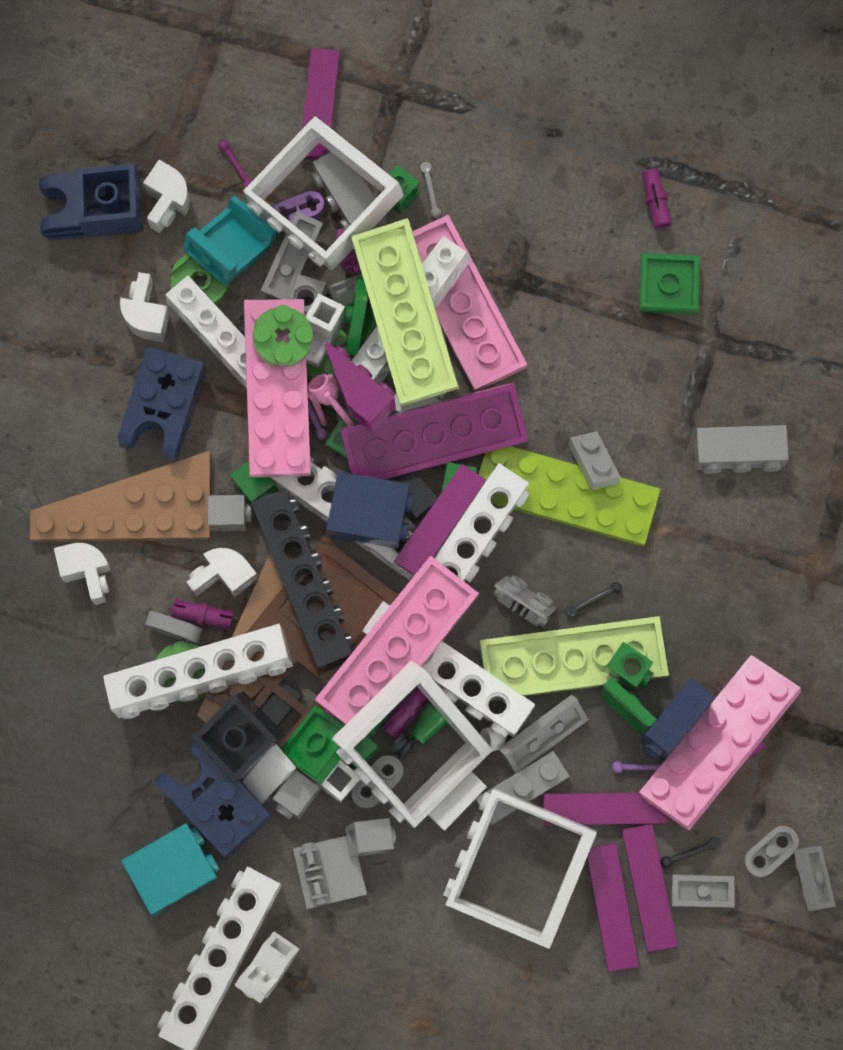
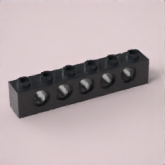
M285 489L251 502L319 674L344 664L352 654L351 651L355 650L356 647L350 632L343 633L340 623L345 622L339 605L332 606L329 596L334 593L328 578L321 579L318 568L322 567L317 551L310 552L306 541L311 540L306 524L299 525L295 514L300 513L295 497L288 498ZM280 520H288L291 523L290 527L285 531L275 529L276 523ZM291 547H299L302 550L301 555L297 558L287 557L286 552ZM302 574H310L313 577V581L307 586H301L297 583L298 577ZM314 601H320L324 604V609L320 613L314 614L308 611V606ZM329 628L336 632L335 637L330 641H323L319 638L320 632L324 629Z

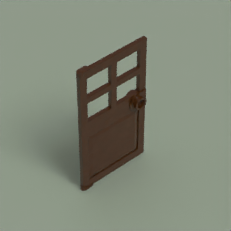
M323 535L318 545L313 549V551H317L322 564L318 571L321 579L328 578L334 593L329 596L332 606L339 605L345 622L340 623L343 633L350 632L357 648L365 638L362 630L381 603L384 601L391 605L398 595L337 548L336 544L329 537ZM302 574L297 579V583L301 586H307L313 581V577L310 574ZM283 587L246 633L280 624L286 635L293 666L298 662L327 685L342 665L319 674L286 589ZM314 601L308 606V611L314 614L320 613L324 609V604L320 601ZM329 628L324 629L320 632L319 638L323 641H330L335 637L336 632ZM235 660L226 661L222 666V670L231 669L235 664ZM293 667L286 668L284 673L274 675L272 679L267 675L257 677V681L265 686L254 700L260 708L269 696L274 693L302 715L286 737L277 744L280 749L315 705L321 709L323 708L315 700L307 708L279 686ZM210 691L202 693L203 696H206L211 701L214 700L220 706H223L231 698L223 691L218 693H211Z

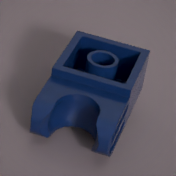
M135 164L77 169V172L46 175L39 181V189L48 199L66 201L62 211L42 219L40 232L47 239L59 240L143 231L141 177Z
M150 347L146 348L119 432L118 440L120 447L126 449L133 448L141 433L147 429L154 428L164 433L165 438L162 450L166 460L174 462L178 459L207 373L204 362ZM168 383L173 384V386H169L167 390L163 389L164 385Z
M195 742L192 745V752L199 760L202 769L201 775L196 782L190 785H182L175 782L168 774H160L155 781L224 858L228 860L272 817L239 780L233 782ZM226 808L228 810L230 808L234 809L232 812L234 818L230 822L227 819L223 822L220 820L223 816L221 812Z

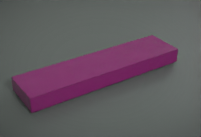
M311 48L302 129L315 116L332 129L340 58L339 50ZM318 143L304 159L317 160L328 154L329 150L321 143Z
M461 464L395 558L394 563L415 576L430 556L434 558L487 480Z
M639 793L543 795L544 809L582 825L667 824V815L640 797ZM544 820V826H558Z
M649 824L623 829L621 832L646 952L678 947L653 825Z
M615 843L592 847L588 853L587 862L607 971L613 972L639 967L617 845Z

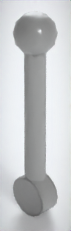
M423 162L420 165V171L424 174L432 208L430 215L432 218L438 219L441 216V210L437 208L431 181V164Z

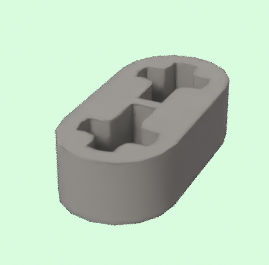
M149 611L144 624L145 627L153 631L198 645L203 632L201 628L154 611Z

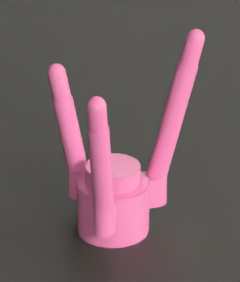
M320 374L314 377L308 385L309 391H307V395L312 401L321 425L325 426L327 422L320 403L324 405L331 404L348 426L354 425L355 423L336 401L338 397L337 390H340L333 374Z

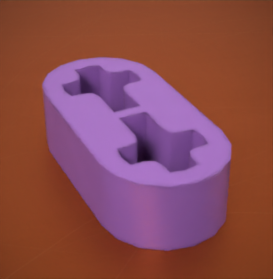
M308 191L279 202L273 208L279 213L285 211L286 214H290L289 221L292 222L296 211L313 219H319L324 214L325 205L321 194ZM312 200L314 204H317L315 211L306 208L308 201Z

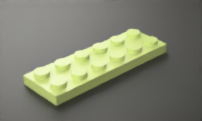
M407 218L351 236L400 405L404 406L459 389L409 219Z
M660 616L480 640L483 669L524 697L604 686L612 677L604 672L622 642H625L654 662L650 668L654 673L650 680L667 678L669 676ZM629 661L623 664L626 674L634 676L639 673V667L636 663Z

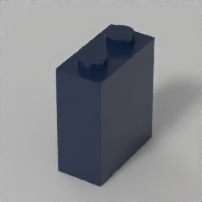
M338 471L327 523V536L399 549L400 540L406 541L409 523L404 522L405 512L412 511L414 494L409 493V484Z
M691 677L640 741L644 746L642 748L643 752L655 761L659 758L664 762L712 703L715 696Z

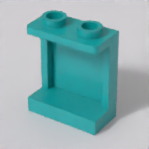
M233 196L229 199L228 207L200 231L194 227L186 234L183 250L226 287L272 248L276 231L266 220L254 214L248 208L246 202Z
M186 823L121 860L147 909L154 917L164 912L166 907L204 885L218 880L215 872L219 871L220 868L212 854L208 856L204 854L201 845L205 841L197 827L191 830Z

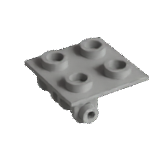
M507 575L494 585L497 589L493 595L497 597V601L510 608L516 600L517 602L512 608L513 612L517 610L520 604L524 605L519 616L522 617L527 609H530L524 619L536 627L540 625L544 628L550 619L549 616L557 609L552 605V599L541 592L535 594L526 588L528 584L517 576L509 577Z
M347 836L318 843L310 842L301 845L302 847L293 848L307 909L367 895L358 856L349 857Z

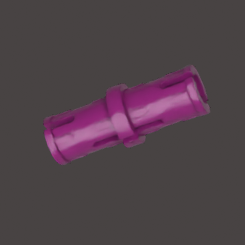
M657 168L645 170L641 173L647 195L645 203L650 207L654 229H664L671 226L672 222L666 203L668 195L663 191L660 172ZM653 189L656 190V194H657V198H658V202H659V206H660L659 209L657 208V204H656V200H655V196H654Z
M177 598L174 599V606H172L171 611L172 618L197 622V626L201 627L206 624L230 631L234 611L209 607L208 603L202 602L200 605L178 600Z
M416 686L403 701L401 700L397 704V709L381 728L396 740L407 724L419 716L418 712L425 702L428 701V698Z

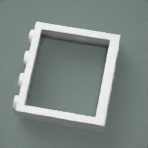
M316 116L243 190L249 201L247 206L254 214L259 216L262 213L268 218L267 223L276 232L280 233L283 230L289 235L287 239L299 250L303 247L309 252V258L316 265L321 267L324 264L331 271L354 248L351 236L371 230L404 196L399 182ZM318 143H321L382 192L327 251L322 249L264 201Z
M410 661L332 738L339 747L336 751L338 756L346 764L349 765L352 762L357 767L354 771L356 776L364 784L367 785L370 782L375 787L371 792L382 804L388 802L392 806L389 810L391 815L399 823L405 820L414 828L493 751L431 676L413 661ZM417 686L464 740L465 744L403 804L354 747Z
M493 788L491 794L485 792L478 808L484 811L480 822L473 821L467 838L472 840L468 851L461 850L455 864V867L460 869L456 880L450 878L443 894L448 897L446 905L550 949L597 831ZM498 801L581 835L542 932L460 898Z

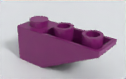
M327 342L325 344L326 354L350 416L373 433L396 409L394 392L385 383L379 385L374 381L371 372L361 364L356 366L351 362L349 354L340 346L335 348Z

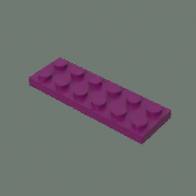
M513 382L391 414L373 433L360 423L340 428L351 473L379 479L392 478L528 441Z

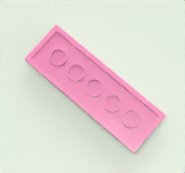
M449 215L413 231L422 264L442 236H445L468 253ZM468 253L471 260L437 306L436 312L442 332L473 391L478 392L527 368V363Z
M304 299L244 300L250 477L310 476L306 357L294 366L269 365L257 355L252 337L255 323L265 311L276 308L279 305H287L304 315ZM279 330L276 332V341L278 343L281 341L288 343L290 341L287 331L282 332Z
M430 556L316 697L315 701L346 725L410 661L422 667L479 596V593Z
M751 655L639 791L640 797L689 831L801 693L800 687Z

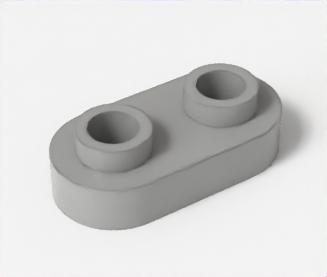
M382 756L371 766L391 790L403 777V766L394 756ZM387 765L392 766L394 769L393 774L385 776L382 773L383 767ZM359 780L351 790L354 803L362 809L376 807L380 801L373 793L369 798L361 796L363 788L369 787L373 790L375 787L370 782L366 785Z
M778 826L771 830L746 853L744 857L745 870L756 878H763L771 874L794 853V850H797L799 845L797 833L788 826ZM778 837L786 839L787 845L785 848L777 845L776 840ZM755 857H761L764 860L762 868H757L754 865Z

